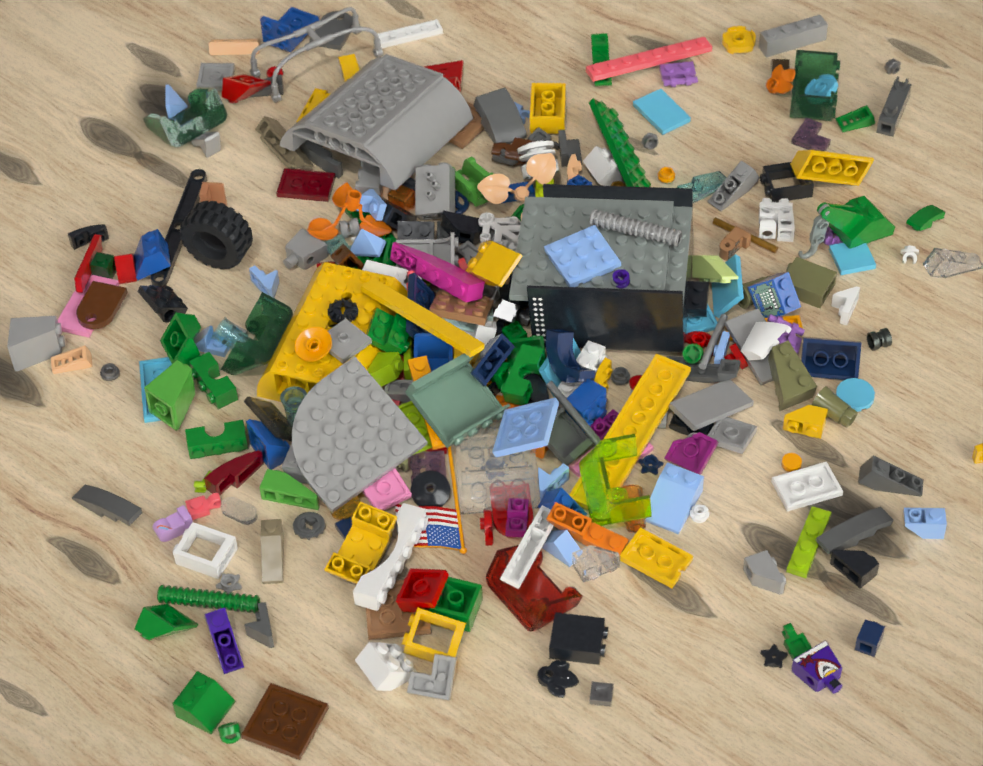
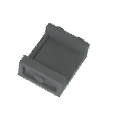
M558 406L547 447L562 463L568 466L593 442L565 412L566 409Z

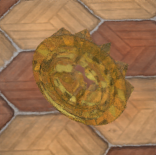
M355 496L335 512H331L332 517L340 520L353 516L360 503L358 496Z

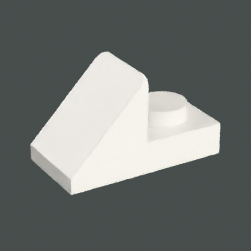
M856 286L833 294L832 307L839 309L838 315L841 316L840 324L848 325L859 299L860 287Z

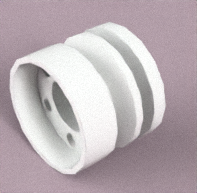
M535 141L517 149L518 154H525L519 157V161H528L537 154L552 153L554 155L556 152L554 149H551L554 147V142ZM555 159V161H556V172H555V173H558V172H559L558 161H557V159ZM526 164L521 166L523 179H532L533 177L529 176L526 171Z

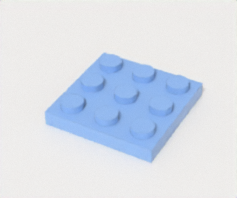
M595 225L544 246V251L559 274L563 276L568 287H577L581 282L584 284L596 276H603L621 266V261Z
M556 397L504 410L492 451L495 457L548 446L559 405Z

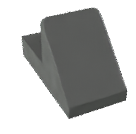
M266 602L258 603L259 612H255L257 621L244 625L246 635L269 648H274Z

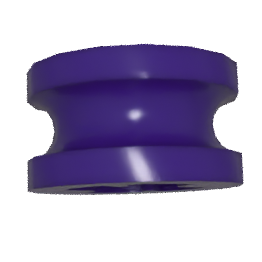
M619 269L613 273V281L618 284L616 288H626L630 284L628 271Z

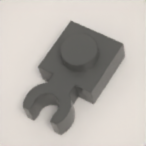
M538 127L527 140L551 141L552 136ZM553 141V142H554V147H553V148H555L556 150H559V144H558L557 142Z

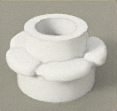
M698 504L694 505L689 513L692 520L696 523L705 522L710 515L705 505Z

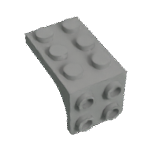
M451 232V236L443 239L396 240L397 243L423 251L459 267L458 255H455V253H459V242L454 232ZM396 263V267L406 269Z

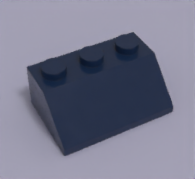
M803 336L801 361L811 377L841 380L858 378L862 343L861 341Z

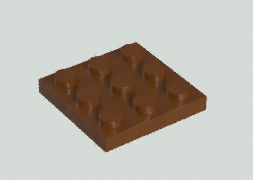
M270 683L241 734L242 739L301 760L329 709L328 703Z

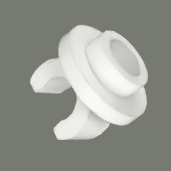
M905 246L904 249H901V254L904 255L902 258L903 264H906L907 257L913 259V264L916 263V255L919 254V250L915 246Z

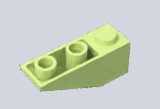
M692 255L693 278H699V281L731 283V279H738V276L719 256Z

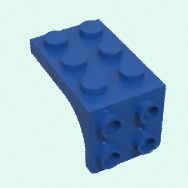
M291 7L278 21L262 16L260 23L263 42L292 34L298 29L319 21V16ZM306 33L297 38L293 37L272 44V46L292 52L308 34Z
M417 333L414 335V358L427 356L432 372L453 360V346L431 333Z

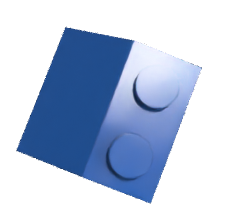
M158 229L147 232L140 238L134 254L137 280L171 266L168 243Z
M247 420L250 445L254 451L260 450L262 452L265 465L272 470L283 464L290 448L286 440L283 441L279 431L276 428L273 429L268 422Z

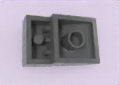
M505 87L475 97L473 106L481 117L480 123L493 143L511 144L515 137L527 138L519 111Z

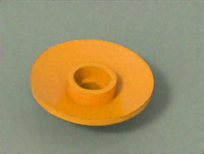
M310 327L302 331L297 337L294 345L295 352L304 361H318L324 358L331 350L332 337L322 327Z

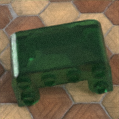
M796 50L795 77L793 79L789 118L831 121V118H835L836 108H833V106L836 107L837 91L835 93L831 91L830 97L805 95V89L811 80H817L823 74L833 75L838 82L839 73H836V70H840L841 61L837 60L838 53Z

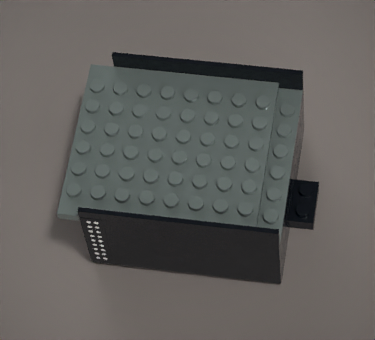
M543 184L544 197H525L516 250L517 253L522 255V258L513 270L509 298L514 301H528L532 336H543L546 347L547 330L564 329L574 332L573 338L579 348H584L589 340L610 350L683 352L685 348L688 316H707L709 282L691 281L692 255L694 251L693 188ZM594 209H597L598 212L602 210L603 213L618 214L620 217H630L631 220H641L642 223L646 221L648 224H658L659 227L662 225L665 228L669 227L670 230L674 228L676 231L681 230L682 232L681 242L675 247L674 244H663L662 241L659 243L657 240L652 241L651 238L647 240L645 237H635L634 234L632 236L629 233L624 234L623 231L619 233L618 230L613 231L612 229L601 228V226L597 227L621 261V266L603 276H596L589 282L584 284L581 282L577 287H568L565 279L559 274L544 251V246L592 226L590 225L589 218ZM623 269L628 271L630 284L626 288H616L618 284L612 278L616 270Z

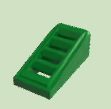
M868 105L835 118L842 133L875 124L874 115Z

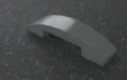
M666 356L669 359L691 367V372L686 381L702 383L722 382L737 377L741 363L740 360L721 359L720 364L708 363L706 369L703 370L699 368V363H688L683 357Z

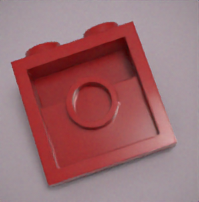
M410 568L396 598V603L401 611L416 612L417 608H435L448 579V572L439 569Z

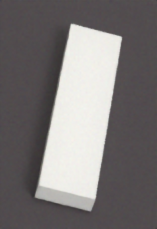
M438 19L378 33V37L380 38L381 48H386L443 34V29Z

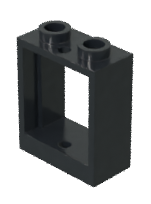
M791 162L763 166L762 174H760V182L765 186V195L772 202H779L781 198H787L790 201L813 197V180L798 179L800 185L774 188L772 180L796 177L790 164Z

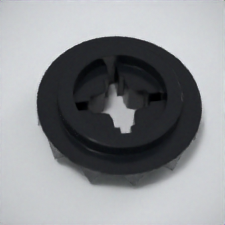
M342 298L339 301L335 299L334 303H330L329 309H327L329 318L336 323H340L345 318L351 322L358 315L357 305L351 299L345 300ZM342 307L345 308L344 314L341 312Z

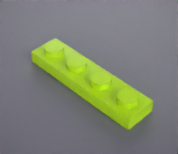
M814 506L811 507L787 566V573L803 578L807 577L819 547L815 540L825 532L831 517L830 511Z

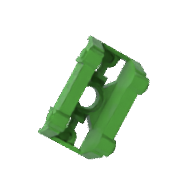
M471 156L464 160L462 170H455V189L464 195L468 202L471 201L475 207L488 202V200L477 189V185L493 173L487 172ZM465 174L469 180L465 179L462 175Z

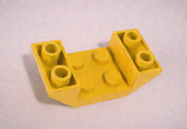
M361 501L351 518L352 527L338 553L333 552L324 569L328 573L355 584L358 583L362 575L378 567L390 543L397 516Z

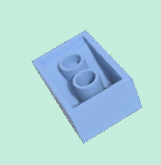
M667 462L657 480L642 520L679 534L690 515V510H692V507L703 492L704 476Z

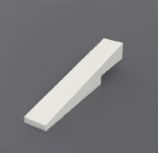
M543 505L541 506L500 580L517 589L520 588L554 527L546 520L551 509Z

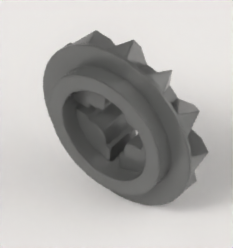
M315 512L302 513L293 522L295 535H298L301 539L307 538L310 540L312 537L318 538L319 534H323L325 527L324 518ZM306 523L313 526V529L306 528Z

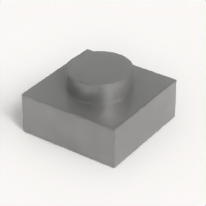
M592 681L590 704L611 707L613 684Z

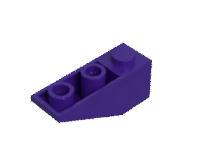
M225 607L206 613L204 618L223 673L226 674L244 668Z

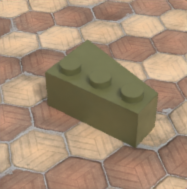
M789 340L773 346L768 361L772 379H774L779 411H782L813 398L817 385Z

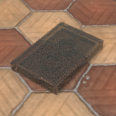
M247 396L244 403L276 438L292 441L293 425L272 402Z

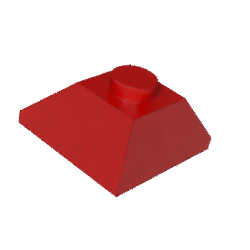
M247 74L224 77L221 98L228 99L230 103H238L239 100L247 99L269 86L271 81Z

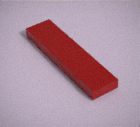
M95 234L74 277L75 289L78 293H83L92 274L90 264L96 252L101 253L102 251L101 235Z

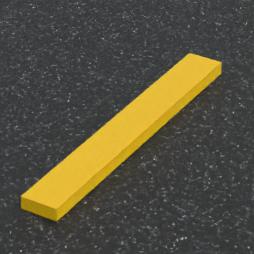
M374 278L361 286V292L469 357L484 349L483 342Z

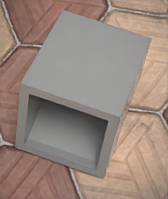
M56 316L11 318L7 347L15 371L23 370L62 353V347H65V336L61 335L62 326L61 323H58Z

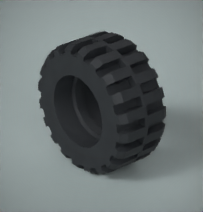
M203 201L192 207L182 222L180 238L183 246L187 248L190 254L194 255L196 260H200L203 264L210 265L212 268L230 269L242 261L252 245L253 235L251 227H248L249 223L247 220H244L240 213L235 212V209L227 207L224 203Z

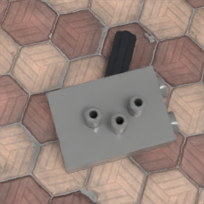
M442 162L434 166L425 164L422 167H416L415 179L409 177L402 184L415 191V215L420 220L441 219L443 210L455 213V169L449 163Z

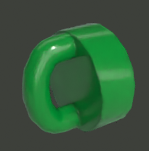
M230 722L218 727L219 736L223 743L232 744L241 738L238 722ZM236 734L233 738H226L228 735Z

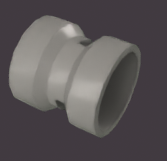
M357 218L347 222L345 220L339 221L343 239L348 238L350 235L357 236L360 232Z

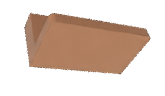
M202 182L199 193L200 202L217 201V203H224L228 207L223 183Z

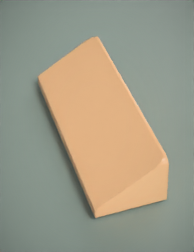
M213 39L209 42L210 55L252 54L261 41L260 39Z

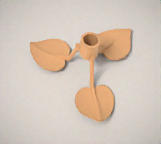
M552 153L537 154L528 160L526 171L533 178L525 187L519 186L513 190L508 188L510 185L508 177L503 174H492L484 178L477 185V189L486 200L493 204L504 202L508 198V192H511L517 201H523L524 203L525 197L529 196L528 188L535 180L540 184H547L553 179L556 172L554 155Z

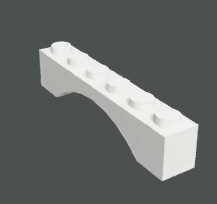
M406 503L402 504L396 514V531L398 533L396 546L385 562L373 571L361 576L353 590L355 605L378 611L381 604L385 603L389 589L394 587L398 573L400 574L403 570L404 562L410 558L414 544L419 542L420 533L427 527L428 518H426L424 508Z

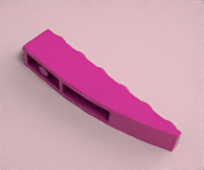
M397 242L392 244L391 261L409 271H415L416 275L464 302L482 299L485 281L423 251Z

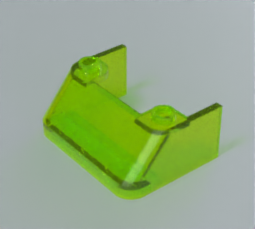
M635 434L601 440L579 462L589 518L592 519L593 523L600 526L652 517L650 495L629 499L626 489L622 487L610 488L604 463L606 461L637 456Z

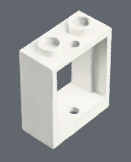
M192 522L190 527L184 531L179 544H176L173 549L176 565L220 579L238 549L236 537ZM196 537L221 545L212 561L187 553Z

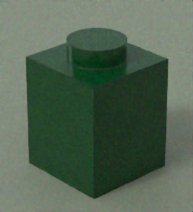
M96 252L90 264L92 275L113 279L116 273L114 255Z

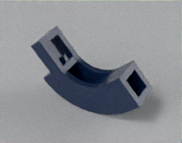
M548 329L546 332V351L550 366L557 377L566 383L586 382L587 379L595 378V370L581 366L574 357V332L564 329Z

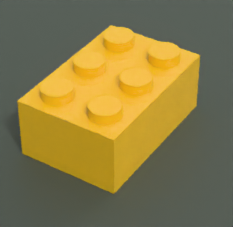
M531 83L530 133H533L538 127L548 134H558V130H565L566 83Z

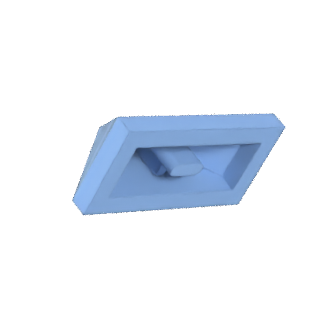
M169 84L165 85L166 110L169 119L187 108L188 105Z
M361 228L354 239L350 251L355 256L380 257L386 241Z

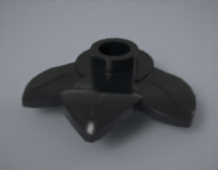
M563 660L553 661L549 666H543L537 672L538 682L542 686L547 687L549 693L556 697L564 698L565 688L574 687L579 684L577 676L568 670L570 664Z

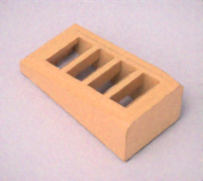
M82 346L51 357L53 374L93 367L91 352L86 346Z

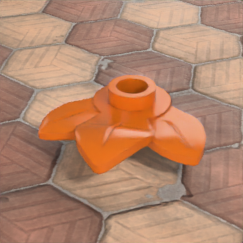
M779 64L773 70L772 77L766 83L767 90L772 94L778 92L785 94L793 88L790 82L795 77V69L784 70L783 66Z

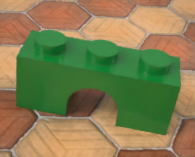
M522 344L520 350H517L513 366H510L508 378L501 387V393L505 402L521 406L528 404L533 388L530 380L523 379V377L530 373L540 375L539 369L546 359L543 348Z
M210 352L189 361L193 380L196 379L202 392L205 391L210 404L214 403L219 410L238 400L236 387L228 376L215 379L220 376L217 361Z
M244 421L225 422L224 432L219 436L207 435L205 426L185 429L190 459L248 450Z

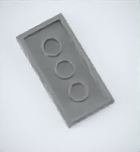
M759 309L725 321V327L740 350L755 323L766 322ZM769 354L764 359L751 361L744 356L760 385L774 380L772 379L768 361Z
M727 380L670 402L669 408L694 431L753 406L754 401L732 380Z

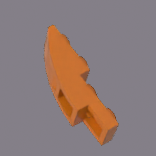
M555 502L546 518L549 523L559 530L567 529L573 539L599 553L604 551L618 559L629 542L628 538L593 523L591 518Z

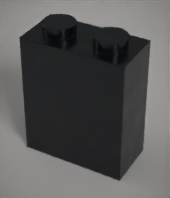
M555 612L549 645V659L600 665V659L605 657L606 644H603V639H608L609 627H605V618Z

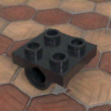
M140 285L137 291L165 323L170 322L175 313L185 314L188 309L183 300L176 295L170 286Z

